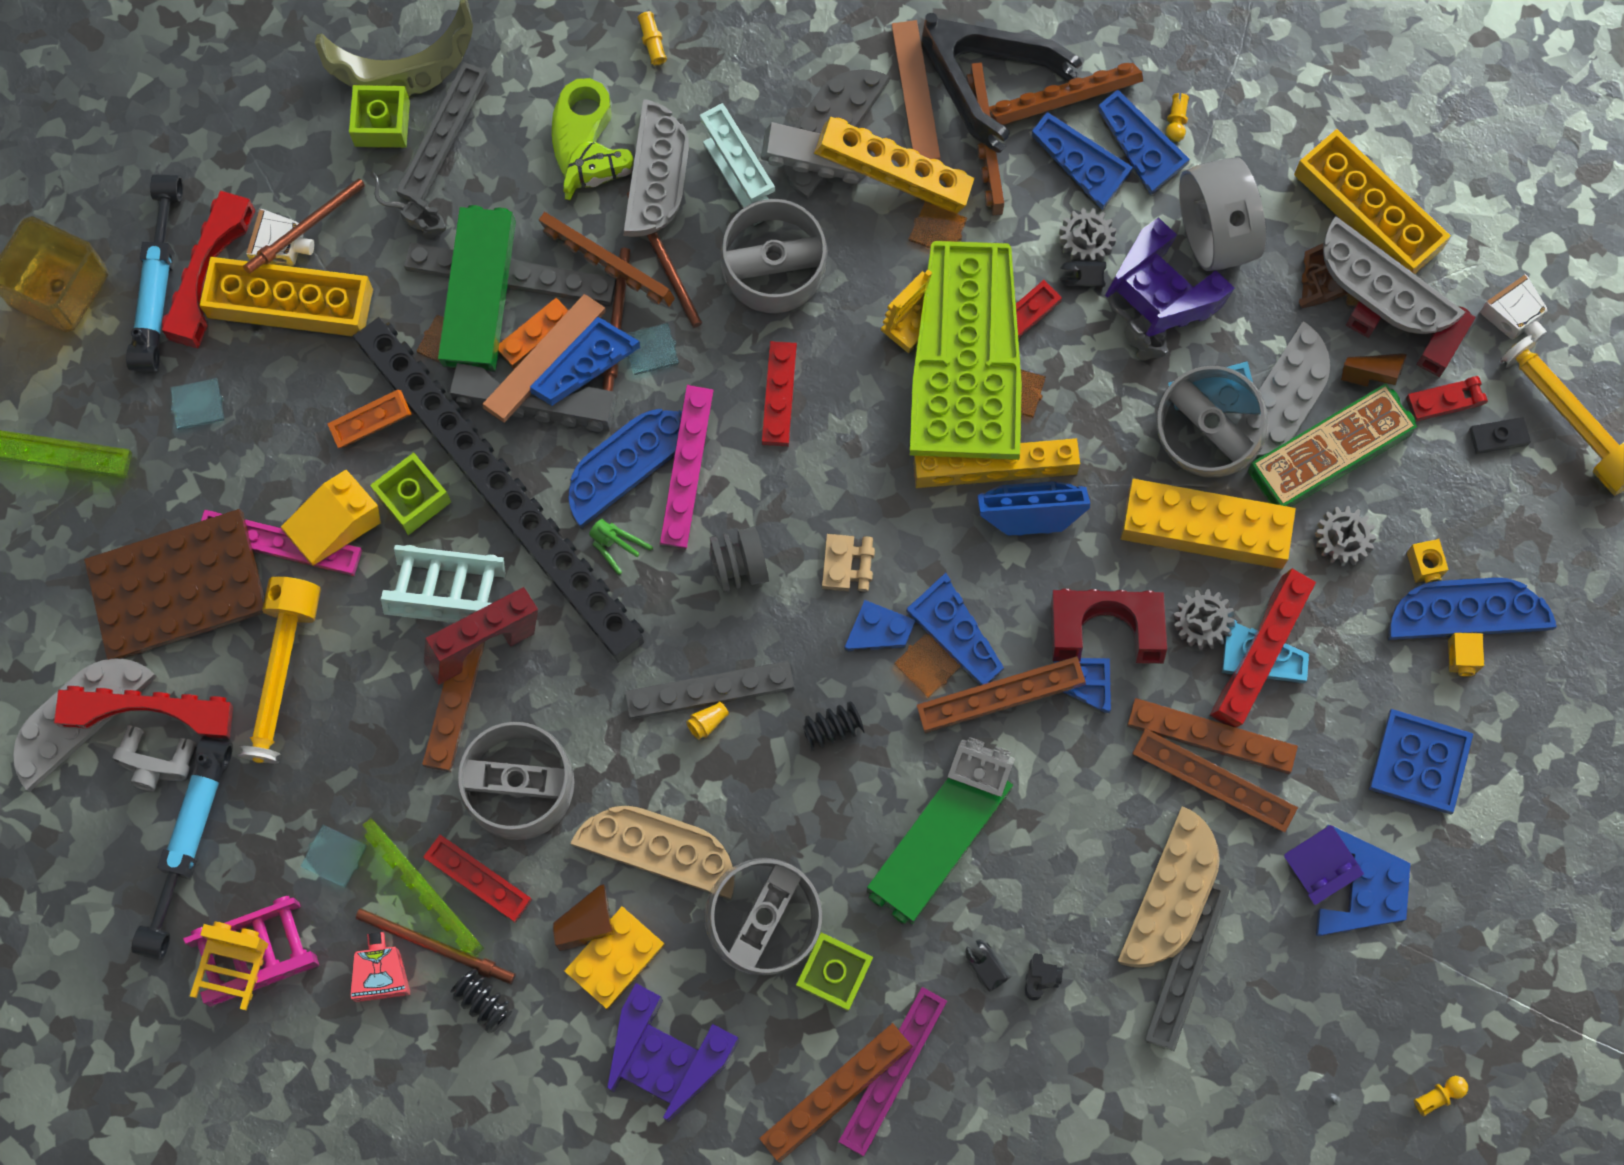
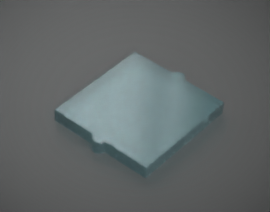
M668 323L626 333L640 341V348L627 356V358H630L634 375L679 364L675 350L676 341L672 339Z
M217 378L171 387L173 400L171 409L175 413L178 430L224 420L222 408L224 398L220 395Z
M322 825L314 842L309 844L310 849L301 867L346 888L354 870L359 869L358 863L367 845Z

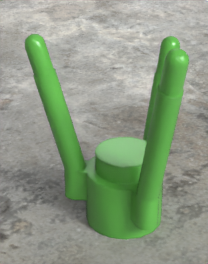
M600 519L591 528L589 536L595 540L592 545L601 552L618 575H621L622 571L604 546L610 547L615 542L635 557L639 556V552L618 538V535L648 550L653 549L652 545L619 529L613 523L608 524L605 520Z

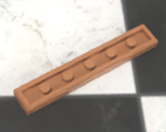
M917 20L892 23V34L911 147L924 157L940 160Z
M584 294L483 403V409L505 423L530 396V386L597 317L601 318L605 314V307Z

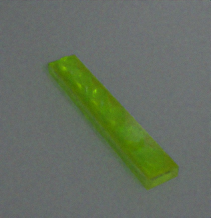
M0 430V460L121 478L127 477L132 457L130 449Z
M370 818L362 826L368 832L364 837L374 848L378 845L382 847L386 852L382 856L392 869L396 866L404 873L400 877L410 890L416 887L422 895L418 899L428 911L434 908L440 916L436 920L447 932L452 929L459 936L454 940L465 953L471 950L475 956L481 952L484 947L375 821Z

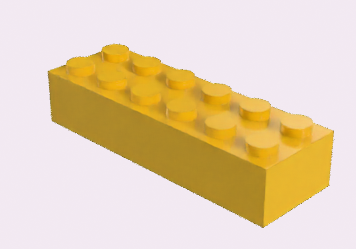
M1338 129L1333 131L1299 161L1294 175L1343 222L1412 273L1416 274L1440 253L1450 239L1451 235Z
M210 257L200 301V307L207 318L353 336L366 326L373 293L368 276L273 264H263L254 272L248 274L244 270L243 265L249 261Z
M1132 479L1128 491L1120 540L1283 569L1289 558L1296 508Z

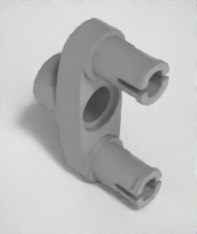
M131 725L126 726L121 744L115 749L112 760L121 767L134 772L130 781L131 785L141 790L153 792L158 780L183 781L187 778L190 770L188 765L197 746L196 742L189 739L185 742V738H179L173 759L165 761L137 754L136 750L144 731L138 727H134L133 730Z

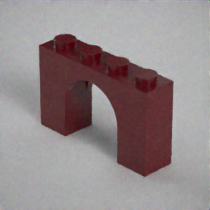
M1359 301L1346 326L1370 338L1382 317ZM1460 307L1465 311V314L1458 322L1447 329L1431 333L1430 342L1418 360L1417 366L1439 378L1441 377L1476 318L1464 307Z
M522 587L426 637L424 664L437 685L462 673L463 661L466 656L488 639L503 634L511 647L534 635L538 614L537 606L526 589Z
M1071 589L1053 590L1051 599L1052 661H1063L1077 656L1080 662L1083 650L1082 626L1093 617L1110 615L1125 621L1132 629L1135 638L1136 663L1164 664L1167 653L1164 592H1154L1151 590L1143 592H1127L1126 590L1099 591L1097 589L1087 591Z

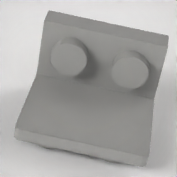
M969 737L967 741L962 739L948 778L1001 797L1015 758L1010 757L1011 752L999 747H995L994 750L983 747V741Z

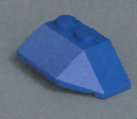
M1057 481L1001 485L986 493L977 495L980 516L1008 536L1062 532L1090 509V500L1086 487H1076L1072 484Z

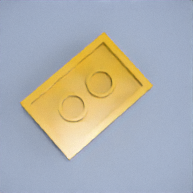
M621 907L610 919L613 935L591 940L564 970L567 975L607 1010L665 946L657 936L624 907Z

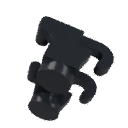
M1035 953L1029 962V971L1026 974V997L1031 1001H1037L1044 994L1043 989L1059 988V984L1062 982L1063 967L1045 964L1043 962V955ZM1033 986H1038V987H1037V990H1038V991H1035V990L1033 989Z

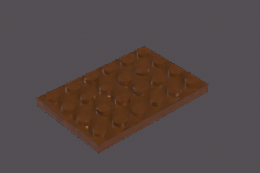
M240 509L84 559L108 660L124 659L263 614L262 608L265 598L244 514Z

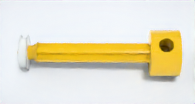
M1528 335L1513 345L1500 361L1507 362L1506 368L1516 362L1519 363V370H1522L1600 456L1602 460L1594 467L1592 472L1614 496L1624 491V442L1619 445L1539 358L1538 354L1530 352L1537 341H1532V335Z
M270 577L268 580L262 611L269 616L277 618L253 737H250L253 745L239 746L242 749V753L238 754V756L241 758L252 760L256 763H279L276 757L281 754L269 750V748L275 743L273 737L297 622L312 623L315 621L321 588L314 583L290 577Z

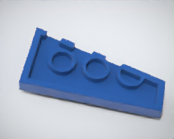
M1118 89L1099 104L1098 111L1150 195L1155 193L1189 164L1190 159Z
M1048 112L1032 130L1031 136L1102 210L1132 172V166Z
M597 317L530 386V391L536 397L553 406L640 348V341Z
M947 573L941 576L906 609V612L979 685L990 683L1003 671L1002 663L988 640L984 638L977 622L970 615L963 599L956 592Z

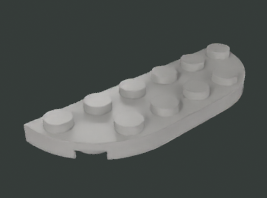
M644 99L623 236L628 237L645 236L657 232L667 226L676 216L682 201L689 151L688 135L683 124H680L666 107Z
M1338 217L1333 219L1325 235L1323 255L1330 275L1345 291L1391 325L1407 332L1419 334L1439 332L1454 325L1465 314L1464 310Z
M1304 321L1259 389L1267 408L1269 424L1265 443L1257 457L1266 455L1295 436L1327 383L1330 373V359L1326 345L1319 334ZM1243 414L1236 426L1253 443L1260 431L1261 415Z
M107 659L82 669L59 690H67V686L84 687V692H95L96 688L112 689L113 694H124V690L141 692L157 676L137 662L126 659ZM57 691L25 721L17 735L13 754L14 767L18 779L24 788L31 792L113 716L96 723L89 729L59 727L54 723Z

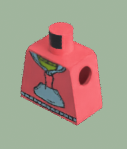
M383 932L368 934V950L357 951L354 954L351 999L355 1002L411 995L400 951L396 947L385 946V934Z

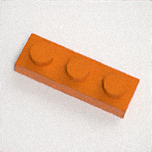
M555 298L499 343L498 353L515 369L569 310Z
M396 390L327 424L337 447L344 448L412 414L402 391Z

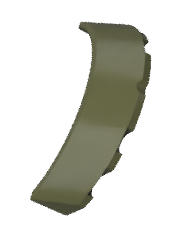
M460 0L452 23L435 43L417 54L395 60H374L354 55L332 43L322 33L317 34L315 45L322 65L331 75L333 74L353 88V85L405 86L408 97H410L413 93L420 94L437 86L457 68L468 48L472 36L473 22L468 0Z

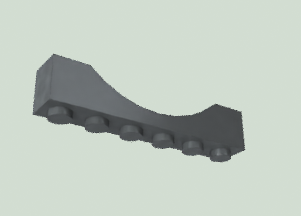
M457 363L450 395L460 407L471 408V406H476L483 409V403L500 384L482 367ZM587 387L577 393L566 396L553 406L540 398L528 397L511 416L521 418L526 415L534 417V419L540 422H550V420H553L567 427L580 425L586 426L587 429L595 432H601L602 430L610 431L617 400L613 391Z

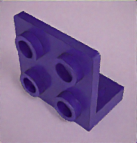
M1332 825L1324 828L1284 855L1309 893L1308 896L1314 905L1364 875L1363 870Z

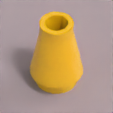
M718 702L711 707L690 715V719L686 721V724L695 738L698 740L702 737L707 738L722 720L729 715V712L723 703Z

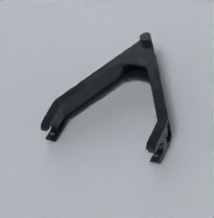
M928 13L925 17L921 39L922 49L926 50L969 133L997 153H1001L1007 146L996 140L993 135L1004 142L1009 137L1010 132L1006 127L982 111L955 58L961 54L976 53L1042 65L1067 81L1079 75V73L1067 65V62L1078 69L1082 65L1081 59L1056 41L938 19V16L934 13Z

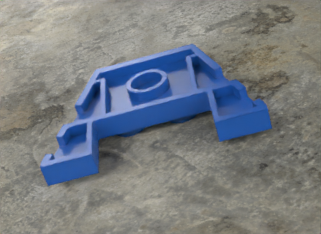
M1334 827L1363 870L1364 875L1351 882L1348 912L1327 909L1318 910L1316 936L1405 921L1407 918L1411 863Z

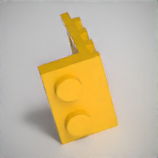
M927 270L925 273L922 271L888 305L887 309L889 310L885 313L886 318L883 320L884 325L881 327V331L907 353H910L918 344L924 293L927 290L932 275L930 270Z
M214 921L213 926L204 924L200 935L206 938L207 942L190 997L197 998L201 987L243 998L240 1009L247 1011L249 1001L252 1000V991L255 983H257V975L260 966L263 964L262 959L268 943L258 937L259 932L242 928L241 933L231 931V926L225 923ZM210 954L253 964L251 973L246 974L207 964ZM205 970L248 981L246 990L241 991L204 982L202 979Z

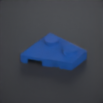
M864 600L845 645V650L849 652L854 651V649L870 648V650L882 649L884 647L905 648L916 620Z
M1081 658L1079 663L1086 685L1064 691V693L1104 713H1110V658Z

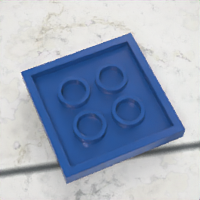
M1391 709L1388 713L1369 790L1443 813L1453 814L1473 733Z

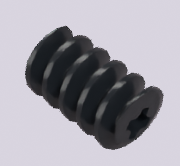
M851 701L847 702V711L841 705H837L836 715L828 708L826 709V718L820 712H817L815 714V722L810 716H805V725H803L811 752L814 751V742H817L821 748H824L826 738L832 744H835L836 735H839L845 741L847 731L853 737L857 736L858 727L865 733L859 712Z
M473 969L457 981L450 993L454 992L453 999L455 1001L462 1000L461 1007L463 1009L471 1007L469 1015L471 1017L479 1015L477 1023L479 1025L487 1023L485 1031L492 1033L511 1015L512 1011H506L510 1002L507 1000L499 1004L498 1001L502 994L497 993L491 996L490 993L493 986L489 985L483 988L482 985L485 978L481 977L475 980L474 976L477 970Z

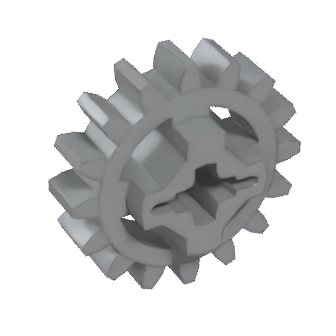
M1081 208L1079 215L1072 211L1071 219L1064 218L1063 226H1060L1059 231L1061 235L1059 244L1064 245L1063 253L1071 252V261L1078 257L1080 258L1079 261H1085V259L1095 261V258H1098L1102 262L1104 261L1105 254H1111V246H1115L1116 238L1114 237L1116 228H1110L1113 221L1112 219L1105 221L1104 212L1098 216L1095 214V208H1092L1090 213H1086L1085 208Z
M1346 506L1344 512H1341L1339 507H1335L1333 515L1330 512H1326L1323 517L1324 520L1320 519L1317 524L1320 529L1315 532V537L1321 539L1317 542L1316 547H1324L1325 550L1321 555L1324 557L1330 554L1332 556L1331 563H1334L1336 559H1340L1341 566H1345L1348 560H1350L1352 565H1356L1358 558L1364 561L1368 556L1367 552L1371 553L1374 546L1371 543L1376 540L1377 536L1370 533L1374 530L1375 525H1367L1366 522L1370 517L1367 515L1361 518L1359 516L1360 509H1357L1355 513H1351L1350 506ZM1347 529H1349L1348 537L1345 540V542L1342 543L1343 534L1346 532ZM1349 549L1353 550L1352 552H1344Z
M1210 589L1206 590L1205 595H1201L1199 590H1195L1194 598L1186 595L1187 603H1178V608L1181 612L1174 613L1175 620L1178 621L1174 625L1176 631H1180L1179 636L1181 640L1188 638L1187 643L1190 647L1195 642L1198 643L1199 650L1203 649L1204 644H1209V647L1214 649L1215 641L1224 644L1222 636L1231 637L1232 633L1228 627L1235 626V621L1231 618L1235 614L1233 608H1229V600L1221 601L1222 596L1219 592L1213 597ZM1207 604H1211V605H1214V606H1216V607H1213V608H1212V607L1208 606ZM1207 616V622L1202 623V617ZM1197 631L1203 635H1198L1193 632Z

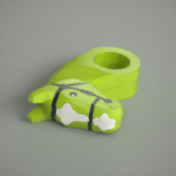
M591 78L576 79L565 85L553 111L552 144L556 162L564 177L563 192H565V200H571L577 188L597 187L610 180L627 176L633 171L634 158L628 149L612 150L596 142L612 118L609 93L603 84ZM584 99L594 100L600 105L595 112L589 115H578L571 110L575 103Z

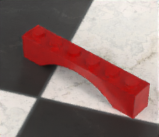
M220 190L217 199L212 201L210 207L211 214L208 221H205L202 225L198 245H194L188 268L183 270L181 276L182 283L179 290L175 291L172 296V307L169 314H166L162 320V331L169 341L196 349L199 348L208 326L204 312L200 307V301L210 257H218L223 249L235 239L246 234L256 211L250 199Z
M1293 568L1281 576L1247 652L1221 691L1209 716L1223 724L1236 728L1244 723L1316 584L1314 580Z
M67 686V690H58L54 723L59 727L89 729L96 723L116 714L130 711H151L166 714L182 721L201 737L230 739L233 705L230 702H226L227 698L210 696L209 701L198 700L197 695L181 694L180 699L170 698L169 693L153 692L152 696H141L142 692L135 690H124V694H113V690L107 688H96L95 692H84V687Z

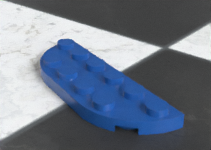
M656 409L645 412L624 425L579 462L570 479L568 497L573 517L581 529L675 456L682 411Z
M1478 578L1434 581L1414 588L1399 602L1392 613L1388 636L1389 640L1449 637L1454 633L1499 634L1554 630L1557 626L1553 613L1546 601L1526 588L1527 585L1508 578Z

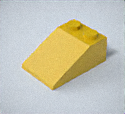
M344 470L323 483L281 526V529L309 563L314 566L379 525L381 520L378 505L347 470Z

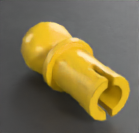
M1179 93L1173 94L1171 113L1167 116V121L1170 124L1165 130V136L1174 143L1183 140L1186 134V129L1183 125L1188 121L1186 111L1189 96L1181 93V101Z
M1452 1076L1446 1081L1444 1088L1437 1084L1435 1089L1414 1099L1415 1106L1424 1117L1443 1105H1451L1449 1098H1463L1468 1092V1083L1462 1077Z

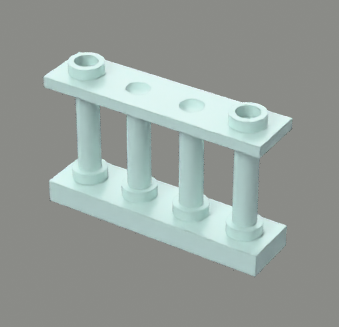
M721 103L700 114V120L711 138L703 141V144L741 206L745 208L757 201L768 199L767 195L775 192V186L724 104Z
M395 545L397 565H401L395 590H383L381 603L383 613L385 615L455 623L492 604L488 603L493 578H505L504 558L495 555L485 556L418 548L412 545ZM412 567L428 569L422 594L406 593ZM440 570L455 572L450 597L433 596ZM467 573L483 575L478 597L475 601L461 599Z

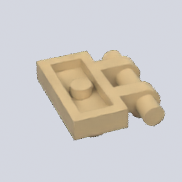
M827 534L822 589L849 591L850 581L858 582V591H869V582L873 578V572L870 571L871 559L875 555L872 537H863L862 546L854 547V536ZM852 558H860L859 570H851Z

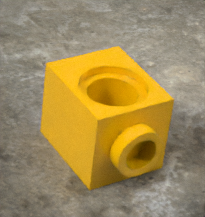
M1439 539L1413 544L1407 551L1415 583L1441 581L1442 577L1449 570ZM1422 559L1430 560L1434 568L1426 567Z
M1454 633L1448 639L1449 672H1458L1459 676L1468 677L1474 676L1475 673H1478L1484 667L1483 634Z

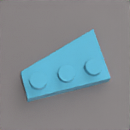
M1248 362L1227 367L1240 372L1252 381ZM1211 377L1193 382L1223 413L1261 415L1259 404L1253 394L1233 380Z
M1234 620L1235 626L1228 627L1232 633L1231 637L1225 635L1222 673L1233 674L1257 632L1253 628L1249 629L1238 624L1236 620ZM1285 643L1267 679L1306 683L1309 654Z

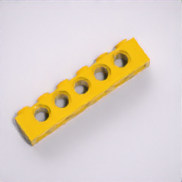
M830 117L822 128L814 152L816 155L955 214H958L966 206L974 178L967 175L963 170L952 169L945 166L940 160L929 159L920 155L914 149H906L896 145L891 139H882L875 136L868 129L854 127L842 118ZM843 139L848 140L852 147L847 146ZM867 150L873 151L876 157L869 155ZM891 160L896 161L899 167L894 166ZM915 170L920 171L923 175V178L919 177L916 174ZM939 180L943 181L947 188L943 187Z
M1077 438L1020 443V460L914 456L913 465L916 488L1077 475L1080 458Z

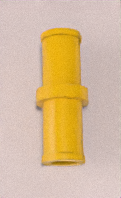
M643 12L637 17L643 33L642 42L647 46L651 64L661 65L667 61L661 43L663 39L662 34L657 30L654 14Z

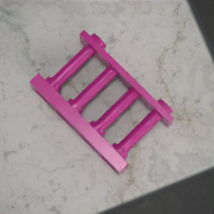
M284 896L278 898L269 907L225 923L231 926V931L235 932L253 925L254 931L259 932L258 937L268 943V947L263 955L265 964L262 965L263 969L258 972V980L254 985L253 991L320 966L316 954L311 951L307 952L306 949L303 950L291 913L292 910L301 907L299 901L294 897ZM279 915L292 952L290 959L282 962L275 959L264 924L265 920ZM203 927L191 931V936L183 938L186 945L192 948L198 946L201 958L207 939L200 935ZM210 954L207 964L216 966L213 954ZM233 959L236 971L246 974L251 973L246 962ZM206 971L209 983L241 991L246 990L248 983L246 980L235 978L225 983L224 980L220 979L218 973ZM209 989L200 992L203 1003L210 1007L237 997Z

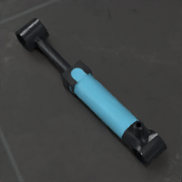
M153 174L151 177V197L154 201L160 202L154 242H142L140 260L143 264L134 328L131 330L132 342L128 345L126 352V364L130 371L157 372L160 366L159 341L169 270L173 271L175 253L169 243H165L170 203L173 201L180 202L183 197V179L180 175Z
M203 736L199 741L195 756L196 764L167 850L163 849L157 869L168 875L151 926H139L135 932L131 946L132 953L162 960L167 953L170 944V933L162 931V927L178 878L182 877L189 880L192 878L197 860L194 858L223 770L228 767L232 757L233 744L207 736Z

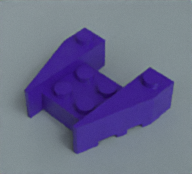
M1159 217L1141 230L1105 294L1108 298L1117 291L1152 324L1146 333L1148 337L1165 332L1166 329L1174 326L1183 327L1191 321L1199 320L1200 322L1208 319L1225 305L1235 289L1216 270L1195 287L1174 270L1162 257L1168 252L1177 234Z
M635 983L621 1010L607 1088L615 1092L621 1079H624L667 1102L670 1105L663 1118L670 1122L687 1103L727 1066L739 1043V1038L712 1024L699 1050L690 1047L651 1026L654 1017L663 1003V999L661 996Z

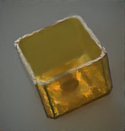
M31 216L21 221L0 255V296L8 306L66 333L76 329L109 274L106 265L89 242ZM64 282V288L61 291H52L55 283Z

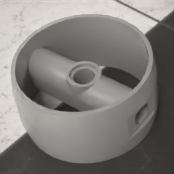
M1238 157L1224 158L1199 164L1183 171L1179 182L1182 220L1191 250L1199 265L1205 271L1223 270L1246 264L1262 257L1266 245L1264 212L1257 185L1246 163Z
M765 199L752 203L735 215L724 233L721 243V270L723 277L733 295L751 309L773 314L794 310L806 303L815 294L825 275L827 243L823 231L814 216L796 203L782 199ZM766 220H780L791 223L801 228L810 236L808 238L783 242L769 240L764 245L729 250L732 242L740 232L752 224ZM770 253H777L781 256V258L776 261H772L767 257V255ZM818 267L813 277L806 284L794 291L783 294L758 292L739 280Z
M1222 366L1199 367L1178 377L1165 391L1158 407L1156 420L1160 442L1169 457L1185 471L1208 478L1228 476L1248 466L1261 451L1267 437L1269 424L1264 399L1254 383L1240 372ZM1220 377L1233 380L1248 389L1256 398L1261 409V426L1255 442L1253 443L1193 382L1205 378ZM1171 403L1196 425L1233 463L1221 467L1205 468L1192 465L1178 457L1171 450L1165 431L1166 416ZM1212 415L1220 418V424L1213 429L1205 426L1206 419Z
M506 722L486 729L469 744L460 762L458 788L466 810L480 827L504 839L527 840L548 832L564 817L574 793V772L564 748L549 732L529 723ZM515 738H529L545 743L554 749L562 758L564 769L479 760L490 748L503 741ZM520 775L524 777L523 783L520 786H510V780L514 776ZM470 791L509 794L515 798L524 796L557 799V801L547 813L533 822L518 826H505L490 822L480 816L473 808Z
M757 858L732 867L714 884L705 906V929L713 949L728 965L748 974L773 975L795 967L812 951L821 931L822 906L814 885L798 868L778 859ZM751 866L773 867L728 952L718 937L714 920L715 905L721 889L734 874L744 868ZM799 884L807 897L811 913L810 929L803 946L790 960L779 966L769 969L755 968ZM761 908L766 909L770 913V921L766 925L758 923L756 919V914Z

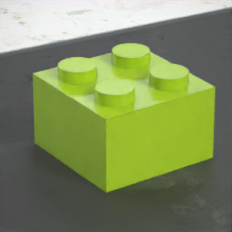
M353 85L349 134L355 147H407L410 100L405 86Z
M414 452L370 485L376 497L408 535L452 503L447 491Z
M821 932L796 987L848 1012L873 957Z

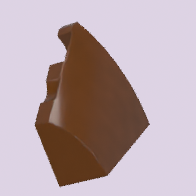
M1324 243L1305 251V271L1302 274L1301 281L1303 291L1302 298H1299V304L1302 308L1326 303L1349 294L1337 284L1326 267L1323 255Z
M1407 354L1347 357L1343 366L1341 380L1368 387L1371 379L1396 386Z
M604 884L599 885L553 923L555 946L559 951L588 945L587 941L613 935L609 915L610 908Z

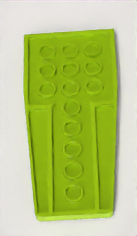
M934 241L931 244L928 270L932 272L927 290L924 293L913 373L910 455L1020 460L1022 381L1011 246L1007 243Z

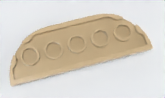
M633 806L608 808L609 810L590 817L577 830L571 841V845L709 893L717 880L733 867L723 845L707 831ZM734 875L725 883L718 896L732 900L735 886Z
M1183 806L1118 959V962L1122 965L1139 968L1155 966L1156 963L1177 955L1191 939L1215 882L1219 868V849L1215 837L1209 826L1199 815Z

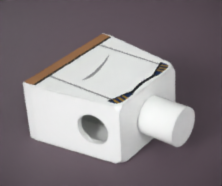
M260 209L246 253L249 260L257 256V251L265 245L270 246L299 223ZM302 234L277 253L276 258L269 264L294 266L298 253L312 255L314 240L303 238Z
M1526 274L1489 299L1480 311L1486 319L1510 339H1515L1523 332H1526L1527 335H1532L1531 339L1533 341H1538L1547 333L1539 323L1546 314L1547 307Z

